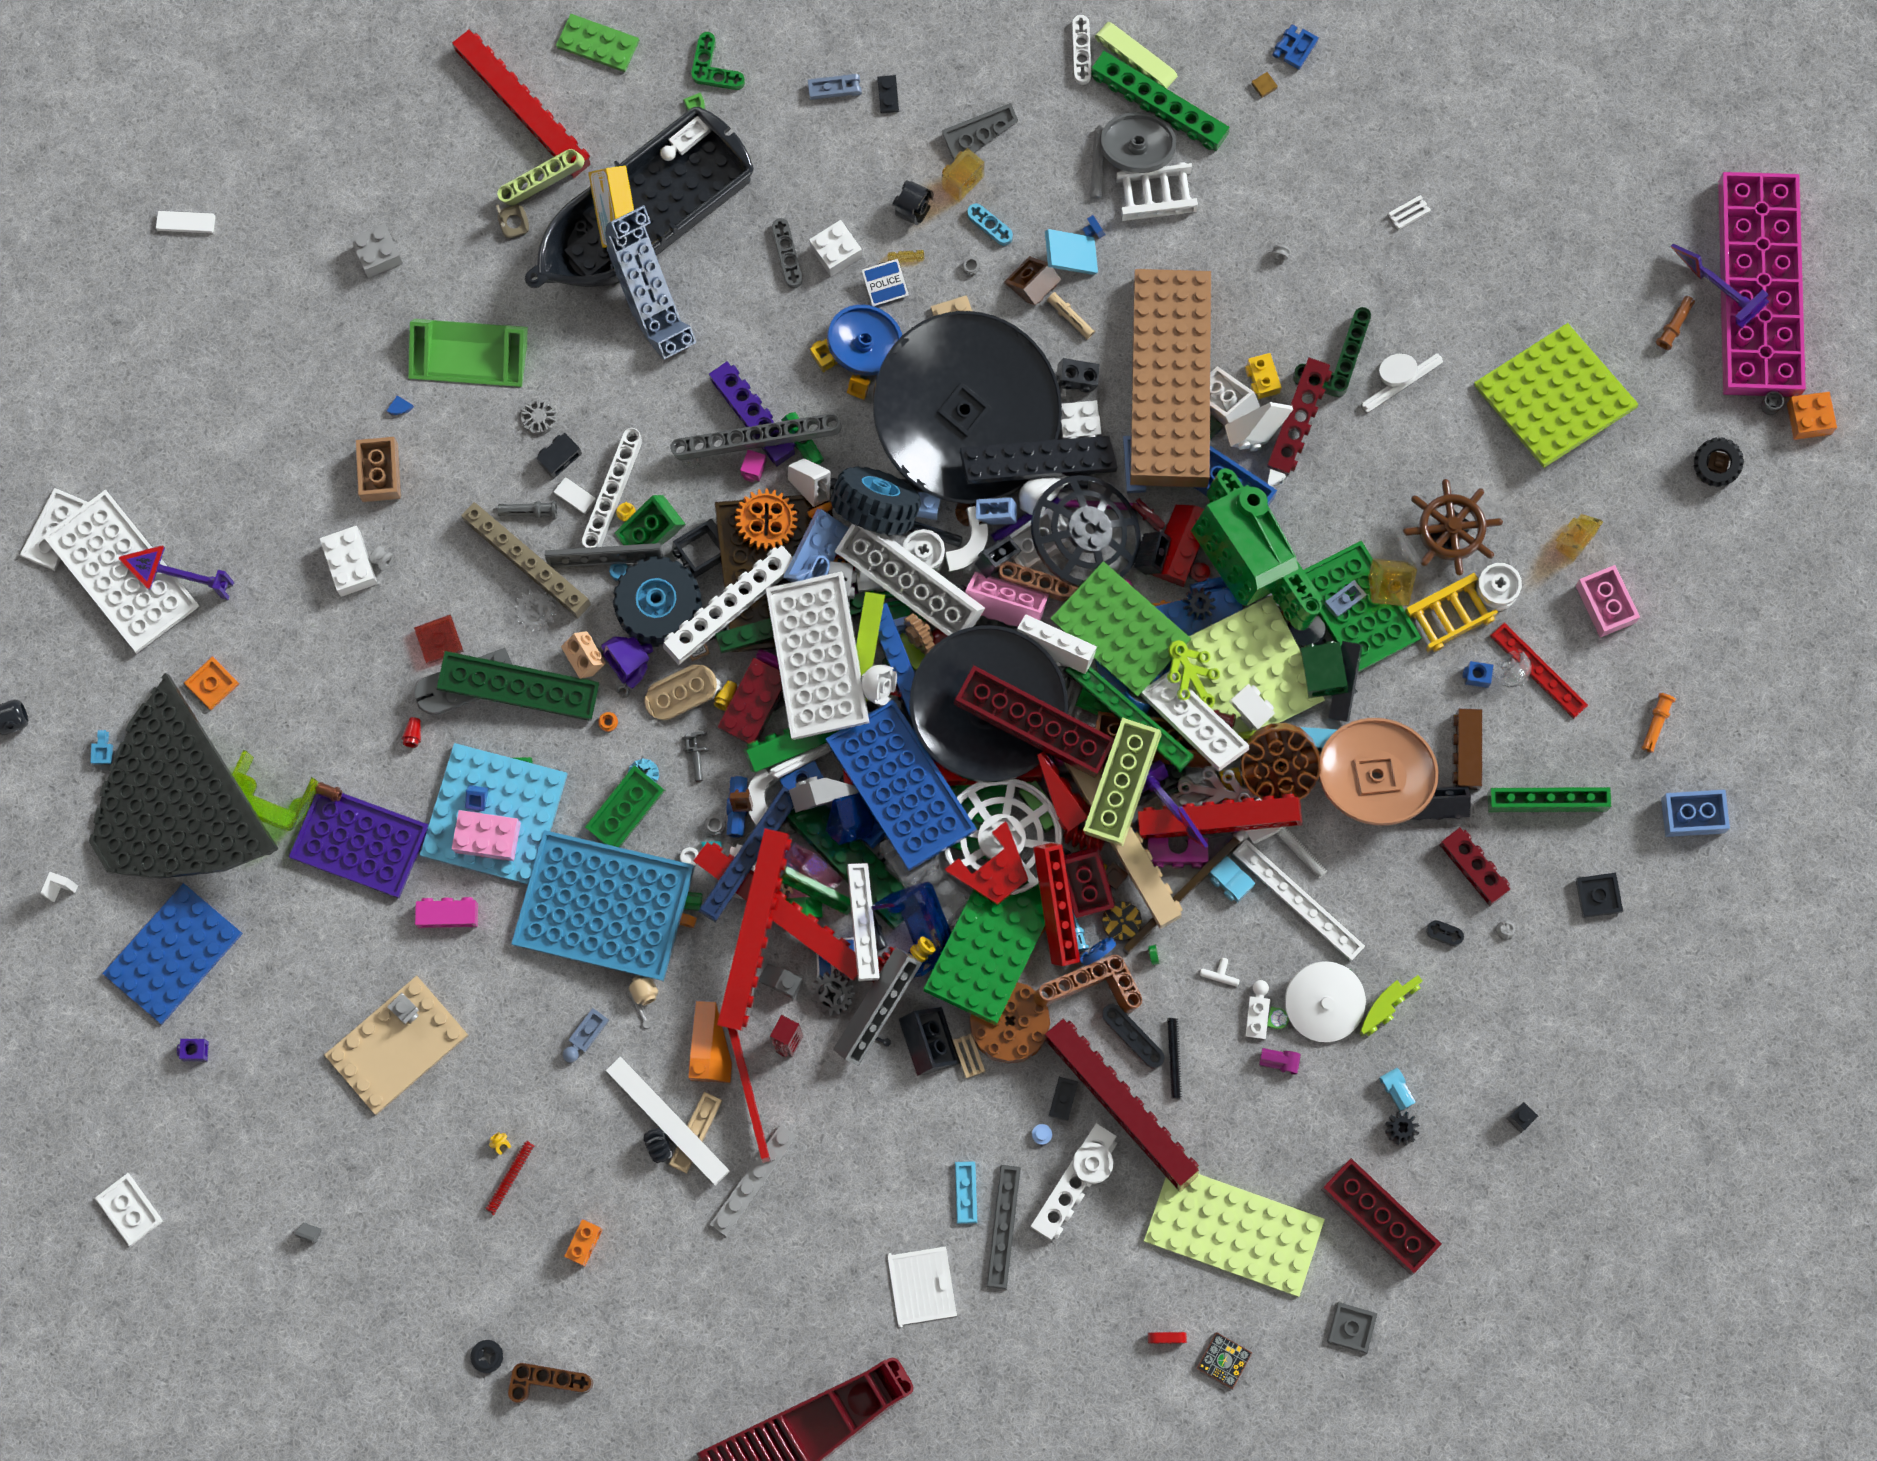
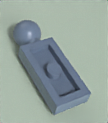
M592 1008L569 1038L573 1045L564 1049V1060L569 1063L575 1062L579 1056V1049L586 1052L607 1025L609 1019Z

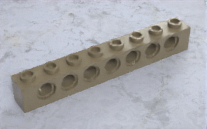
M473 502L461 515L469 527L577 619L591 605L589 599L478 504Z

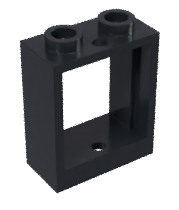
M712 518L673 541L671 551L674 557L681 560L683 567L688 569L694 578L721 563L719 553L695 568L682 550L683 547L706 533L720 550L717 525Z

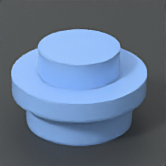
M1039 1124L1033 1129L1032 1138L1037 1144H1047L1052 1138V1131L1049 1126Z

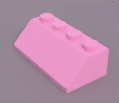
M979 572L974 573L965 592L985 607L981 614L982 616L1017 627L1020 625L1025 614L1041 621L1049 594L990 576L986 579Z

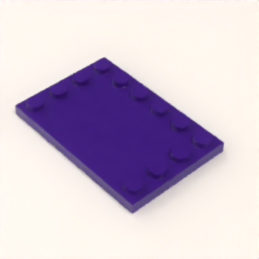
M342 793L341 799L332 802L330 798L315 794L289 858L400 899L425 839L429 824Z

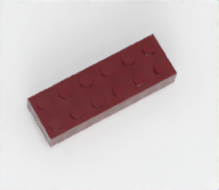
M1352 1158L1321 1189L1411 1276L1442 1245L1437 1238Z

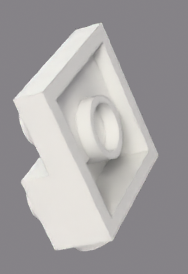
M1097 400L1062 404V439L1101 436Z

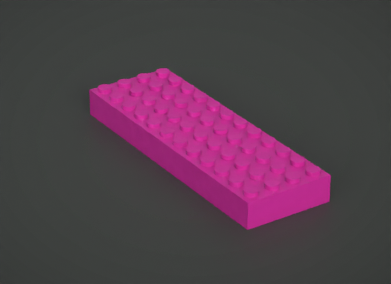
M1723 172L1718 180L1720 278L1743 297H1747L1750 300L1762 290L1769 295L1766 298L1769 300V303L1741 329L1736 325L1735 316L1742 308L1721 290L1723 395L1766 396L1771 391L1779 392L1783 397L1802 395L1806 390L1799 174Z

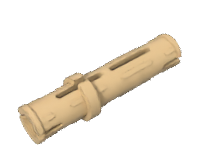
M1056 292L1048 297L1047 302L1058 311L1060 316H1063L1086 340L1095 333V330L1070 308L1071 305L1065 303Z

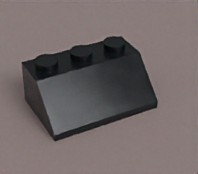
M942 1007L913 1011L899 1018L917 1076L930 1074L960 1064Z

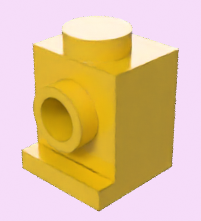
M827 339L815 342L812 348H810V353L822 372L838 364L829 351Z

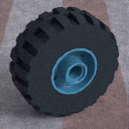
M855 466L844 469L838 475L831 495L832 507L835 508L836 513L840 514L843 519L850 521L855 526L878 534L902 535L908 532L914 525L921 505L918 492L910 484L890 473L869 467Z
M650 557V560L647 561L643 559L637 561V565L634 567L630 565L626 569L624 576L621 575L619 577L618 585L614 588L613 607L622 629L627 632L628 636L637 639L639 643L651 644L652 647H659V644H664V639L672 632L675 634L680 630L679 626L684 621L692 620L694 614L702 608L700 589L692 573L685 569L678 561L672 562L670 558L666 557L662 559Z

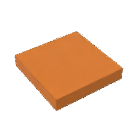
M213 656L184 682L210 711L239 685Z

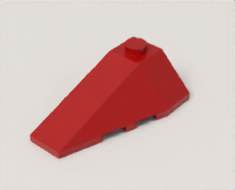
M1043 751L1037 756L1056 814L1059 817L1058 822L1064 830L1067 828L1070 831L1088 818L1090 807L1079 793L1071 791V783L1064 777L1060 778L1059 769Z

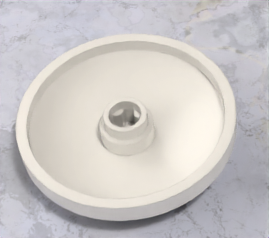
M1320 961L1303 967L1293 976L1286 989L1285 1010L1290 1023L1300 1034L1314 1041L1333 1042L1348 1036L1357 1028L1365 1012L1366 998L1360 980L1351 970L1334 962Z

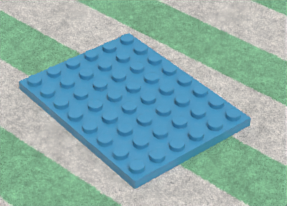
M544 830L511 944L664 982L695 866Z

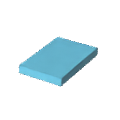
M1051 229L1045 231L1048 267L1091 275L1098 273L1094 237Z

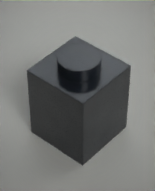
M1523 1102L1506 1119L1522 1133L1538 1115Z

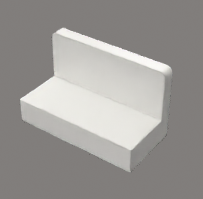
M49 872L41 895L55 902L60 888L75 893L78 885L66 877Z

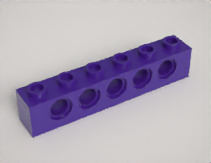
M726 361L709 373L710 381L745 427L774 423L771 412L767 408L764 410L758 395L751 393V387L745 379L741 380L738 376L740 373L735 365L731 366ZM730 381L736 383L733 387L727 386V383ZM740 396L747 397L745 401L737 400ZM752 410L758 411V414L755 416H750L749 412ZM773 431L771 433V437H777L779 435V431ZM760 434L753 435L755 440L760 438ZM792 442L761 448L777 467L795 455L794 447L796 446Z

